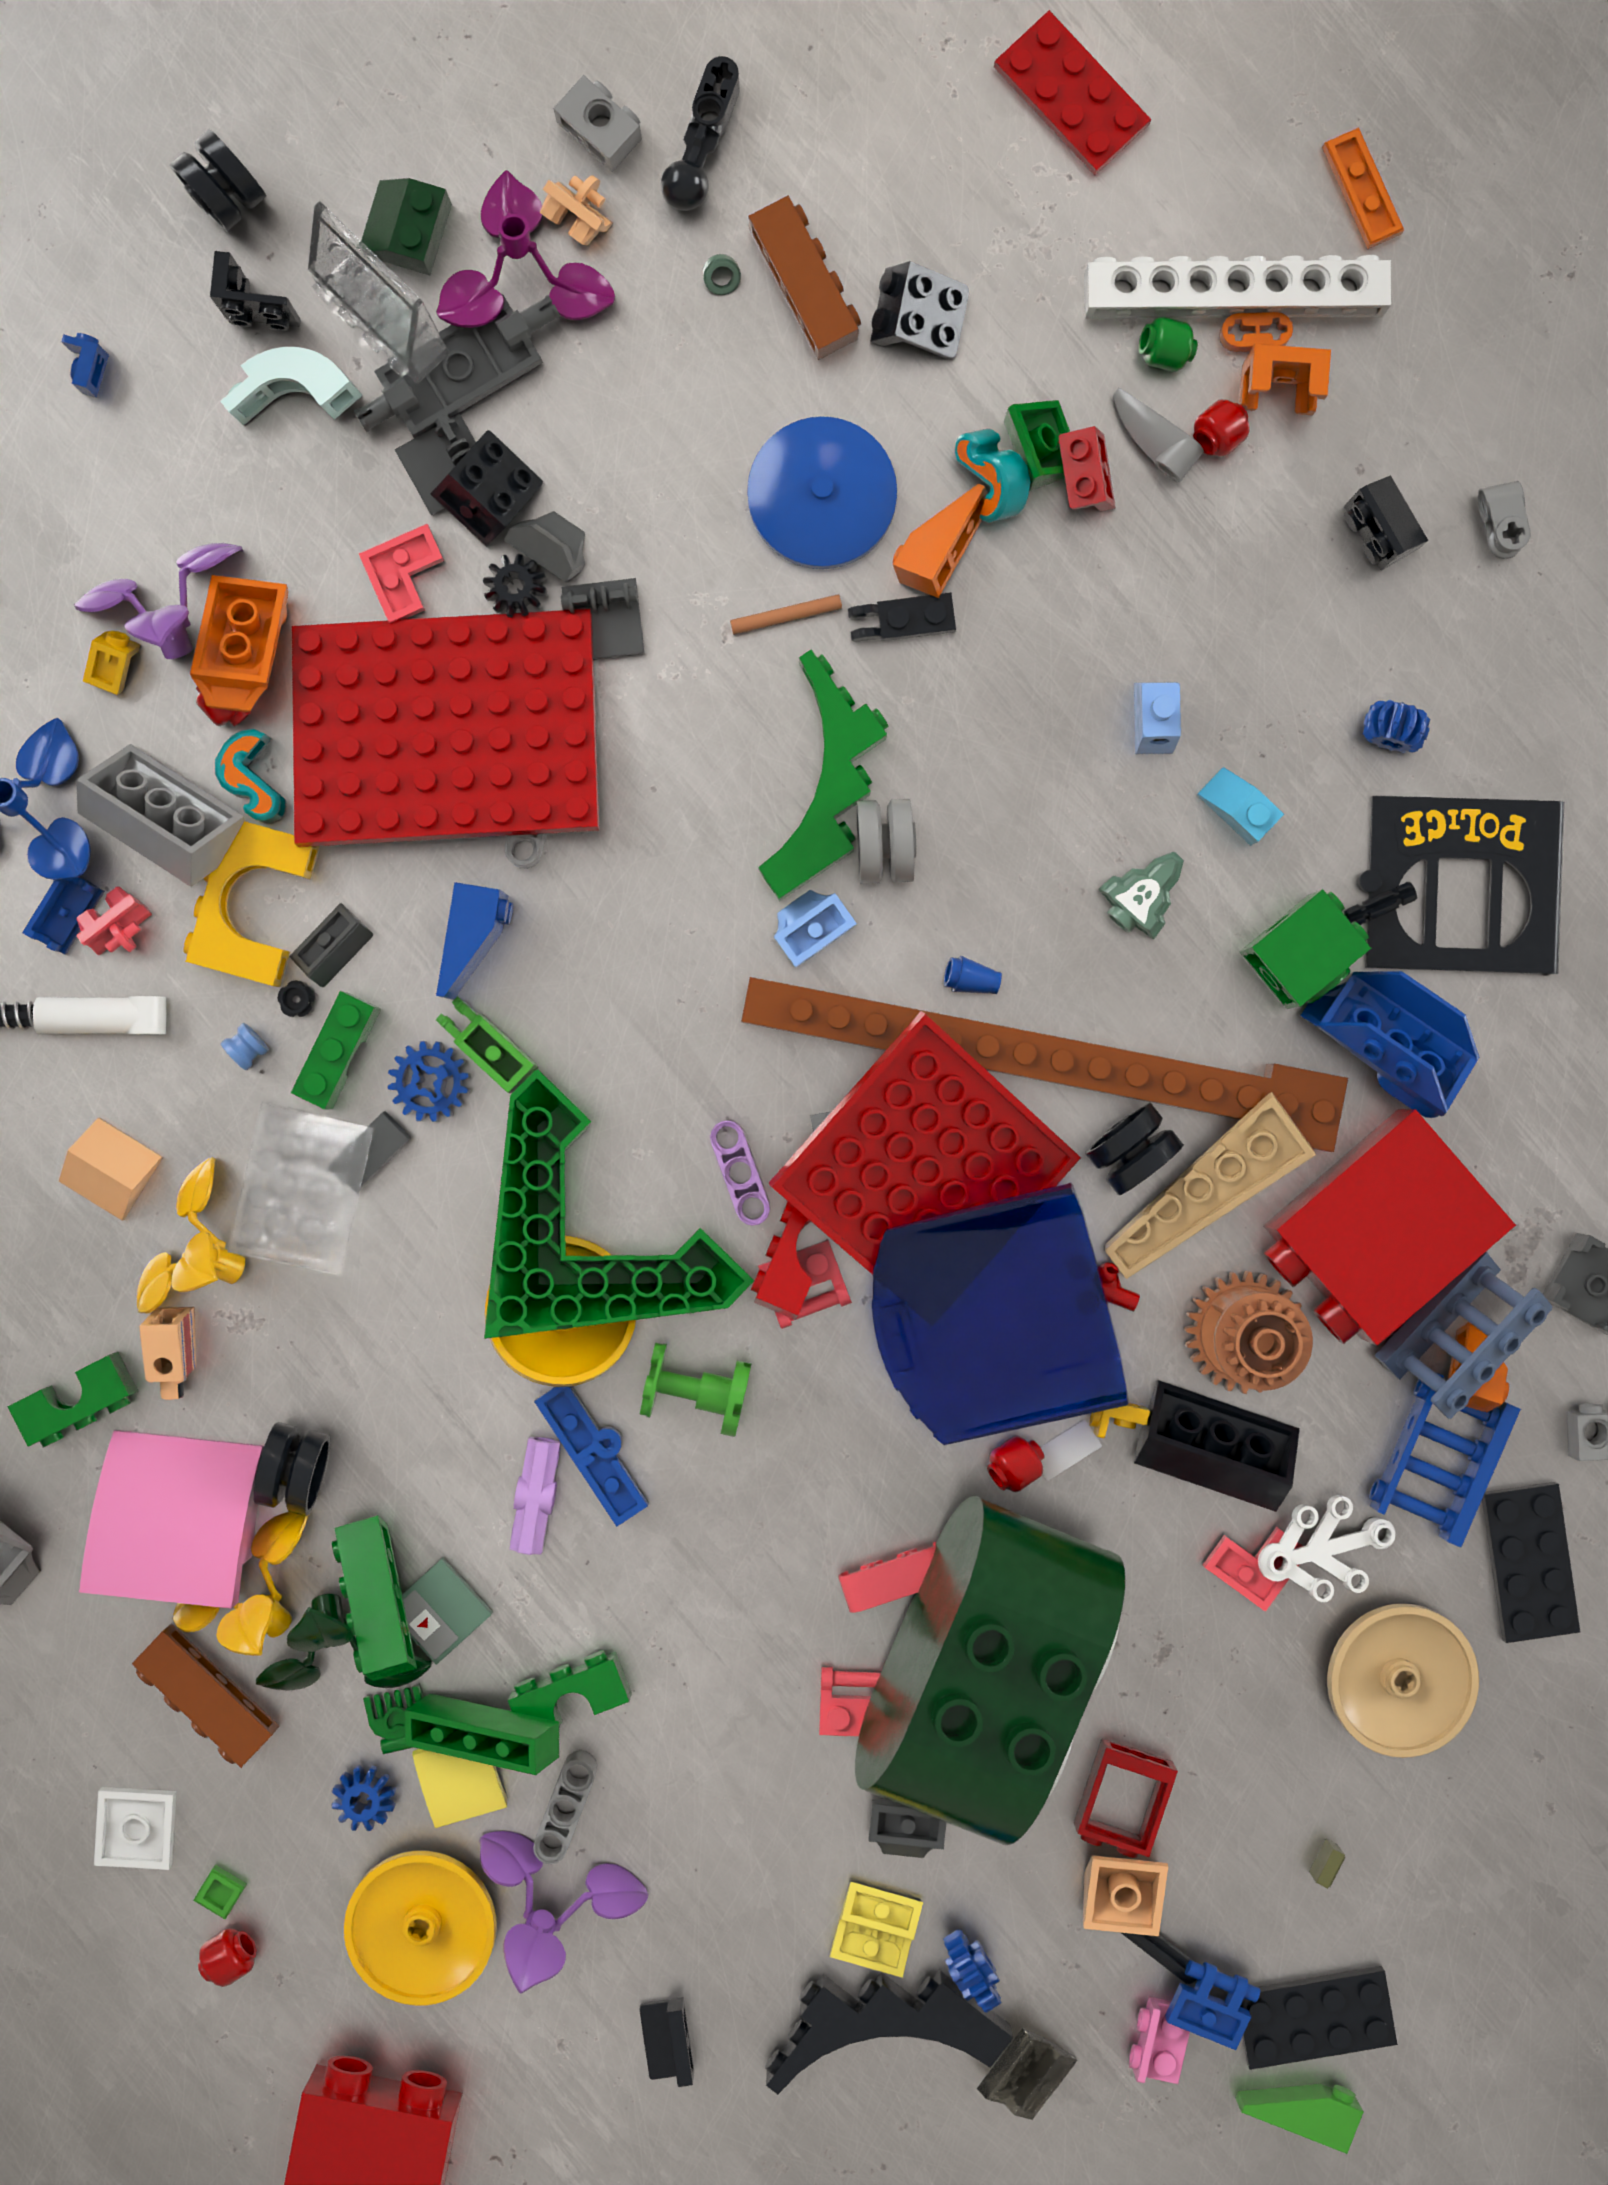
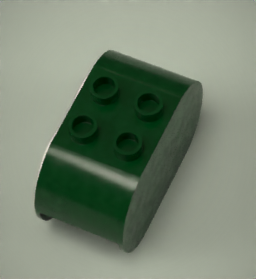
M971 1496L958 1506L941 1532L935 1545L934 1556L919 1592L913 1596L871 1695L857 1744L855 1777L857 1785L862 1790L1002 1845H1011L1028 1831L1057 1785L1066 1765L1073 1737L1092 1693L1098 1686L1108 1666L1116 1643L1123 1607L1125 1568L1121 1557L1114 1552L1097 1547L990 1503L980 1497Z

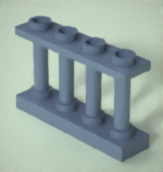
M1487 1252L1481 1255L1413 1314L1375 1354L1376 1358L1387 1370L1399 1380L1410 1371L1436 1393L1432 1396L1431 1402L1448 1419H1451L1458 1411L1465 1408L1469 1399L1476 1391L1494 1376L1495 1371L1519 1349L1524 1339L1545 1321L1548 1313L1553 1308L1538 1289L1532 1288L1524 1297L1496 1277L1501 1269ZM1484 1288H1487L1514 1308L1499 1325L1470 1304ZM1458 1316H1462L1488 1336L1473 1353L1444 1332ZM1433 1343L1462 1364L1447 1381L1419 1360Z

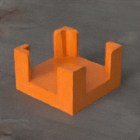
M1254 344L1242 364L1239 404L1245 410L1255 411L1258 408L1259 392H1268L1271 388V382L1296 384L1295 413L1314 415L1317 408V397L1318 399L1325 400L1328 396L1331 349Z

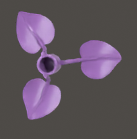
M228 543L205 544L189 550L178 558L176 564L181 568L179 570L180 605H169L154 612H146L135 595L131 593L137 588L136 582L130 579H115L104 582L89 590L74 604V607L82 612H98L111 608L122 600L132 603L139 615L125 623L126 632L140 640L159 646L166 659L182 657L193 650L186 628L191 625L188 619L189 611L187 608V576L191 572L197 573L207 570L237 551L243 552L242 546Z
M495 1831L480 1837V1861L486 1875L496 1884L506 1887L517 1886L523 1879L526 1883V1906L523 1914L526 1922L525 1924L513 1926L507 1932L503 1943L506 1966L520 1994L539 1983L553 1978L562 1970L566 1960V1952L561 1941L553 1933L559 1931L562 1924L584 1902L592 1899V1908L600 1917L621 1919L640 1910L648 1899L649 1894L645 1886L628 1870L616 1864H600L595 1866L586 1877V1887L590 1892L583 1893L557 1920H554L553 1915L547 1910H532L534 1882L531 1874L537 1873L543 1866V1862L538 1860L534 1853V1843L527 1837L510 1831Z

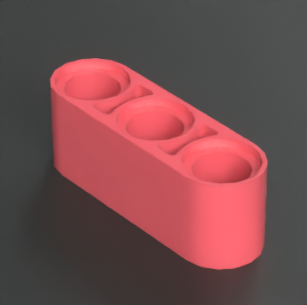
M933 1542V1547L917 1551V1548L897 1554V1559L884 1563L882 1560L860 1566V1571L851 1574L845 1571L839 1574L838 1578L849 1612L864 1611L918 1593L934 1556L937 1542Z

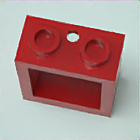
M1102 1738L1074 1820V1826L1077 1834L1081 1835L1080 1838L1095 1846H1102L1103 1842L1116 1846V1851L1131 1858H1137L1138 1854L1150 1857L1178 1773L1174 1763ZM1108 1764L1157 1780L1139 1835L1090 1819Z

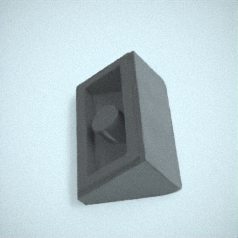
M340 903L289 957L308 978L320 987H324L372 938L373 933Z

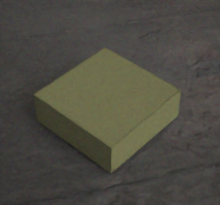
M1325 1839L1309 1870L1315 1882L1327 1889L1331 1887L1346 1858L1338 1844Z

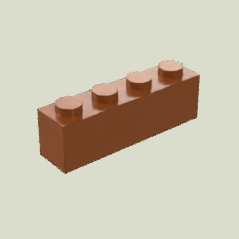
M789 195L749 215V230L817 359L820 360L858 340V326L861 325L859 315L852 304L846 306L840 294L844 292L837 273L835 271L829 273L823 262L826 259L825 251L817 237L811 239L805 228L809 225V222L801 205L794 206Z
M172 1623L132 1663L137 1669V1676L149 1686L154 1685L162 1692L165 1703L176 1712L182 1711L191 1720V1726L197 1734L204 1738L209 1737L219 1747L218 1752L227 1762L231 1764L236 1763L240 1768L279 1728V1725Z

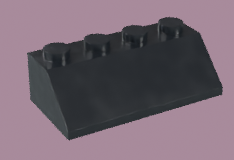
M1158 1380L1148 1406L1150 1413L1147 1426L1142 1425L1139 1433L1134 1463L1277 1512L1293 1487L1300 1428Z

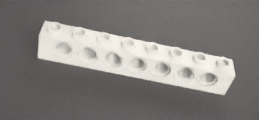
M1328 255L1319 258V260L1304 261L1302 256H1287L1282 258L1281 261H1267V258L1264 256H1250L1245 258L1244 261H1229V258L1225 256L1210 257L1206 261H1191L1190 257L1178 256L1170 258L1166 262H1154V259L1151 257H1136L1131 262H1116V259L1113 257L1096 258L1094 262H1088L1084 273L1085 319L1228 318L1236 313L1279 312L1288 317H1383L1391 306V260H1379V257L1376 255H1364L1356 260H1342L1340 256ZM1232 279L1241 281L1245 286V291H1233L1229 287L1228 281ZM1341 279H1351L1354 281L1357 291H1347L1342 286ZM1119 280L1128 281L1132 285L1133 291L1122 293L1116 288L1115 282ZM1163 280L1169 284L1171 291L1167 293L1158 292L1153 287L1152 282ZM1266 280H1277L1282 285L1283 291H1271L1266 285ZM1303 280H1315L1319 284L1320 291H1309L1304 286ZM1190 281H1203L1207 285L1208 291L1203 293L1196 292L1191 287Z

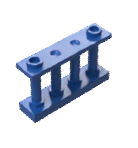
M1418 1379L1414 1388L1416 1399L1382 1478H1377L1370 1490L1369 1499L1372 1500L1370 1507L1385 1515L1389 1504H1392L1438 1524V1529H1440L1438 1536L1461 1548L1521 1409L1506 1402L1487 1413L1465 1406L1461 1412L1481 1420L1485 1426L1480 1439H1476L1473 1442L1425 1421L1433 1404L1431 1398L1436 1392ZM1419 1435L1468 1455L1470 1463L1465 1474L1457 1476L1411 1456ZM1404 1469L1452 1489L1455 1497L1450 1509L1441 1510L1397 1491L1396 1488Z

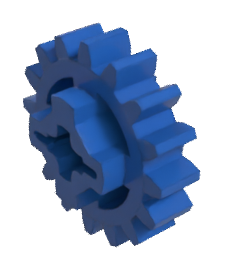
M420 1041L419 1051H416L412 1046L405 1047L408 1057L396 1056L394 1059L400 1065L399 1069L388 1071V1074L396 1077V1082L389 1084L388 1089L397 1090L399 1094L392 1102L394 1104L403 1102L406 1104L402 1112L404 1115H409L414 1110L417 1111L416 1121H423L426 1113H429L432 1122L439 1121V1112L441 1111L446 1117L453 1116L450 1106L462 1107L464 1103L458 1098L460 1093H470L469 1088L462 1086V1080L471 1078L469 1073H461L460 1068L466 1063L465 1059L454 1061L453 1057L456 1050L449 1048L444 1053L442 1052V1043L437 1041L432 1049H429L427 1041ZM434 1056L443 1060L445 1064L433 1067L429 1065L424 1057ZM410 1067L413 1071L411 1083L405 1086L406 1073ZM424 1071L428 1075L437 1076V1080L433 1082L434 1091L431 1088L422 1087L421 1083L425 1081ZM453 1077V1089L448 1097L445 1089L448 1079ZM420 1096L429 1097L435 1106H422L413 1099Z
M957 1929L943 1938L945 1941L944 1945L949 1951L948 1955L950 1956L945 1960L949 1968L948 1972L967 2001L975 1998L978 2006L986 2013L1002 2003L1001 1997L995 1985L1000 1982V1979L997 1976L994 1964L987 1956L980 1942L976 1940L970 1944L967 1936L963 1934L961 1929Z

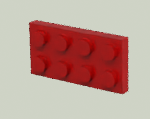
M1050 10L994 61L993 67L1094 175L1100 172L1150 125L1151 118Z

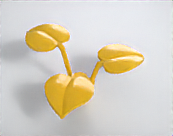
M214 1157L208 1158L193 1169L182 1183L177 1196V1214L181 1217L188 1216L189 1222L200 1233L196 1234L189 1241L178 1263L171 1264V1255L164 1252L155 1256L147 1264L137 1288L138 1313L148 1314L157 1309L166 1299L171 1284L172 1288L178 1292H188L204 1287L218 1279L234 1284L243 1273L245 1258L225 1249L226 1242L218 1239L197 1218V1213L206 1207L211 1195L216 1160Z
M292 1512L283 1513L268 1520L258 1530L252 1542L251 1553L260 1559L259 1568L270 1595H254L244 1603L238 1602L233 1607L235 1610L230 1611L222 1618L217 1628L216 1636L218 1642L224 1648L238 1654L261 1656L265 1635L267 1634L272 1638L278 1637L289 1628L292 1616L279 1603L282 1595L276 1590L268 1570V1563L271 1565L280 1564L291 1554L302 1535L308 1516ZM177 1603L172 1619L175 1625L184 1632L199 1631L215 1618L219 1607Z

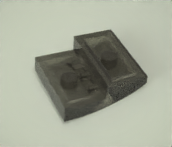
M1022 2028L977 2087V2090L985 2099L1005 2104L1014 2115L1033 2120L1078 2060L1053 2042Z

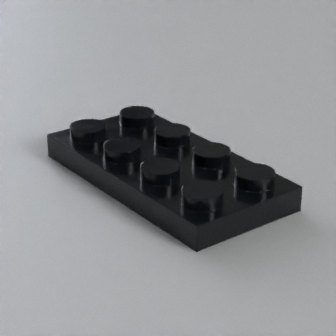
M1549 1482L1485 1492L1482 1504L1502 1640L1505 1643L1581 1633L1559 1484Z
M1382 1966L1260 1986V1996L1257 2002L1254 2003L1243 1999L1240 2007L1249 2010L1251 2019L1242 2036L1249 2070L1398 2045L1386 1974Z

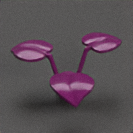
M505 170L489 189L481 208L482 226L489 235L500 238L501 244L497 248V259L492 278L488 282L485 275L476 270L456 272L447 279L442 287L436 313L441 320L464 328L480 327L492 322L500 314L504 306L502 294L494 289L499 281L504 257L509 256L512 259H521L528 252L533 255L548 282L555 285L551 289L549 297L561 317L569 320L590 318L611 306L615 301V294L612 286L603 275L583 263H567L561 267L558 278L553 276L537 250V244L531 241L530 233L542 221L543 215L540 213L542 203L532 190L520 183L508 170Z

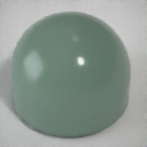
M716 254L706 261L703 267V280L709 291L717 295H726L738 287L741 273L738 264L732 257L726 254ZM721 266L728 267L732 271L731 280L723 286L717 285L711 279L713 271Z

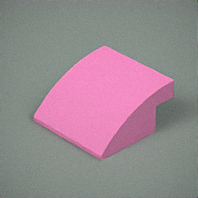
M114 1430L103 1463L92 1508L79 1592L232 1609L239 1602L242 1565L252 1557L251 1546L255 1534L258 1506L253 1500L254 1485L264 1446Z

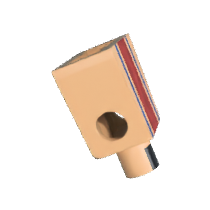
M194 1307L157 1308L139 1326L145 1379L147 1382H160L162 1399H179L184 1396L183 1381L195 1369L196 1365Z

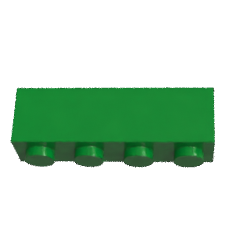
M377 1515L334 1528L337 1540L332 1541V1549L337 1563L342 1565L344 1576L339 1577V1585L344 1599L349 1601L351 1612L346 1614L347 1625L353 1630V1636H356L358 1649L354 1650L353 1656L358 1672H363L364 1676L372 1681L417 1669L388 1524Z
M430 1693L405 1709V1746L537 1775L560 1757L559 1721Z

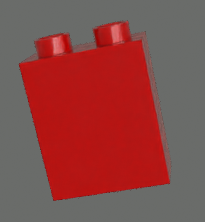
M1398 1109L1263 1226L1276 1241L1263 1254L1274 1269L1292 1287H1295L1305 1277H1308L1326 1299L1313 1312L1340 1343L1344 1345L1357 1334L1360 1339L1378 1346L1513 1229L1516 1224L1416 1109Z
M335 2056L328 2060L327 2066L316 2064L301 2095L284 2185H445L463 2093L446 2090V2079L430 2071H407L402 2075L400 2081L372 2075L373 2066L368 2061L358 2057Z

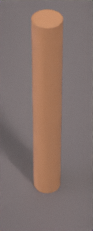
M837 594L732 619L730 623L733 635L839 610L842 609L840 595Z

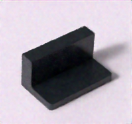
M684 1997L642 2003L639 2010L649 2078L655 2080L676 2076L678 2087L693 2085L694 2065Z

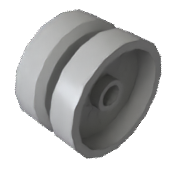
M891 799L887 805V823L884 824L881 822V809L876 800L857 801L860 884L880 883L883 878L884 859H889L890 877L894 883L913 882L914 858H916L915 823L912 822L910 799Z

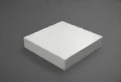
M101 1787L98 1790L94 1866L169 1870L173 1864L177 1791Z

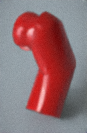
M1106 1262L1097 1267L1094 1280L1100 1297L1104 1301L1134 1312L1139 1302L1140 1294L1122 1288L1117 1274L1119 1273L1117 1266Z

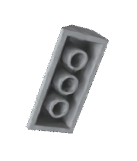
M131 744L76 779L77 812L79 815L190 887L218 868L244 823L243 815Z

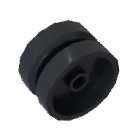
M209 129L195 141V149L206 163V167H203L195 157L186 152H183L169 166L185 185L184 189L207 215L210 214L228 232L242 219L240 210L229 197L231 194L243 206L250 209L258 205L267 195L235 154Z
M1151 1103L1146 1104L1114 1124L1085 1153L1098 1169L1106 1168L1120 1159V1162L1110 1170L1106 1181L1119 1196L1155 1173L1184 1146L1173 1130H1163L1150 1139L1148 1138L1159 1128L1163 1119Z
M280 1422L275 1423L266 1440L256 1474L253 1498L255 1504L274 1508L285 1496L288 1512L308 1516L314 1507L324 1478L330 1450V1435L310 1430L302 1437L299 1443L300 1436L296 1426Z

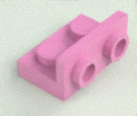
M1149 1996L1146 2008H1141L1137 2020V2031L1141 2032L1138 2045H1132L1129 2055V2068L1133 2069L1137 2082L1145 2083L1146 2077L1174 2084L1179 2083L1190 2032L1167 2023L1165 2014L1171 2001Z

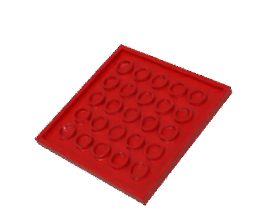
M920 1011L768 1184L932 1326L1081 1157L931 1018Z

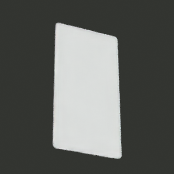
M1082 1420L1040 1447L1045 1456L1041 1462L1043 1465V1475L1047 1481L1102 1447L1086 1420Z

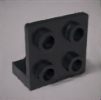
M214 252L210 297L223 316L229 320V323L242 327H249L252 325V322L265 323L268 328L279 331L289 330V326L300 327V317L287 297L250 293L249 279L246 278L231 253Z
M487 430L430 495L487 547L541 487L543 480L499 438Z

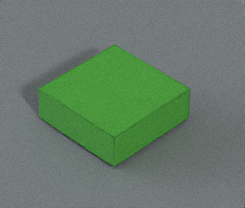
M215 1864L193 1901L221 1918L226 1919L247 1883Z

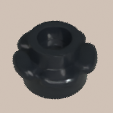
M295 980L290 981L287 986L280 989L277 1000L280 1003L281 1011L289 1017H294L295 1015L303 1017L312 1010L311 1004L315 1000V995L310 987H306L303 982ZM294 996H299L300 1000L298 1003L293 1001Z

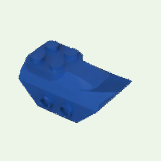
M1402 971L1353 972L1347 982L1334 987L1317 1001L1311 1004L1308 1003L1300 1015L1378 1072V1082L1387 1093L1409 1108L1416 1109L1420 1115L1427 1118H1435L1439 1115L1442 1117L1447 1113L1480 1058L1466 1014Z

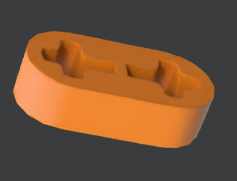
M1279 312L1236 313L1226 318L1220 329L1219 338L1224 348L1233 352H1250L1254 344L1285 346L1292 336L1293 325L1288 316ZM1274 323L1277 325V329L1283 330L1284 333H1281L1278 340H1273L1271 333H1260V331H1267L1271 324ZM1234 324L1239 325L1240 331H1252V333L1244 334L1240 341H1235L1234 334H1228Z

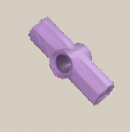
M545 1437L528 1438L522 1476H519L514 1498L516 1514L512 1527L510 1550L528 1555H541L543 1552L548 1516L552 1514L556 1496L557 1482H554L561 1450L560 1441Z

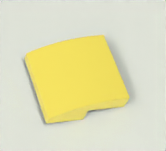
M423 1749L413 1751L412 1756L418 1779L435 1828L507 1808V1796L496 1766Z
M850 1882L829 1957L903 1978L923 1902Z

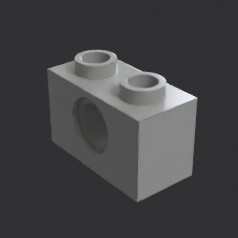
M583 75L553 108L556 121L605 167L613 172L642 140L640 120L627 106L620 108L611 100L612 94L601 82L596 80L592 83ZM597 116H606L610 119L602 127L591 124L592 120Z

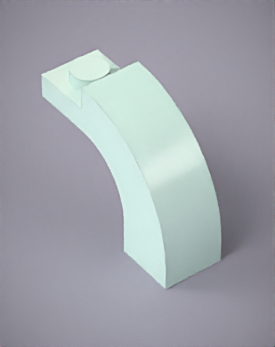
M280 347L257 354L243 363L241 367L249 377L243 382L234 385L228 395L221 400V403L230 414L245 425L277 397L290 392H303L312 395L318 404L335 420L363 395L350 379L331 360L322 354L301 347Z

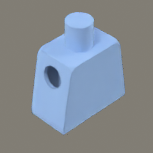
M1134 683L1135 754H1173L1181 736L1180 683ZM1154 739H1165L1162 741H1153Z

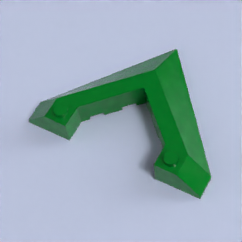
M538 1069L510 1095L484 1339L728 1309L754 1280L701 1228L674 1255L566 1256L565 1151L589 1128L591 1121Z

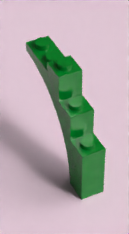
M812 649L799 657V665L813 689L822 719L824 738L823 765L814 799L800 826L780 850L758 867L759 872L779 901L854 852V847L851 842L856 840L854 834L845 821L838 824L835 819L857 805V801H863L870 796L871 791L868 788L872 784L870 777L861 765L854 767L852 762L884 742L887 738L885 729L889 727L877 708L871 711L868 705L864 704L853 712L851 707L855 705V702L850 693L843 685L837 688L830 677L834 674L831 665L822 654L816 657Z

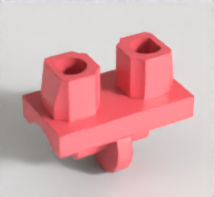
M115 887L106 894L105 900L111 908L101 916L92 908L84 911L76 918L81 930L76 936L84 946H89L97 955H101L106 950L112 953L120 946L128 952L134 950L136 944L131 937L141 930L138 925L152 915L146 905L131 894H128L121 887Z

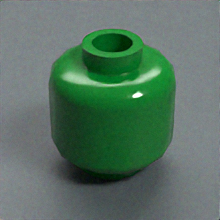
M1159 317L1151 324H1146L1143 328L1138 349L1139 353L1143 354V359L1148 366L1176 372L1181 370L1187 362H1191L1194 359L1198 342L1196 339H1193V330L1188 323Z

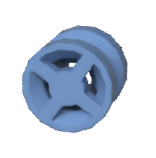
M242 1023L237 1028L236 1035L232 1038H225L221 1042V1046L226 1053L244 1070H248L252 1066V1060L255 1057L264 1055L269 1051V1048L260 1036L245 1023Z

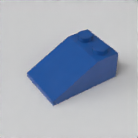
M454 882L436 996L454 1000L503 933L504 924L510 925L513 903L509 902V895L500 889Z

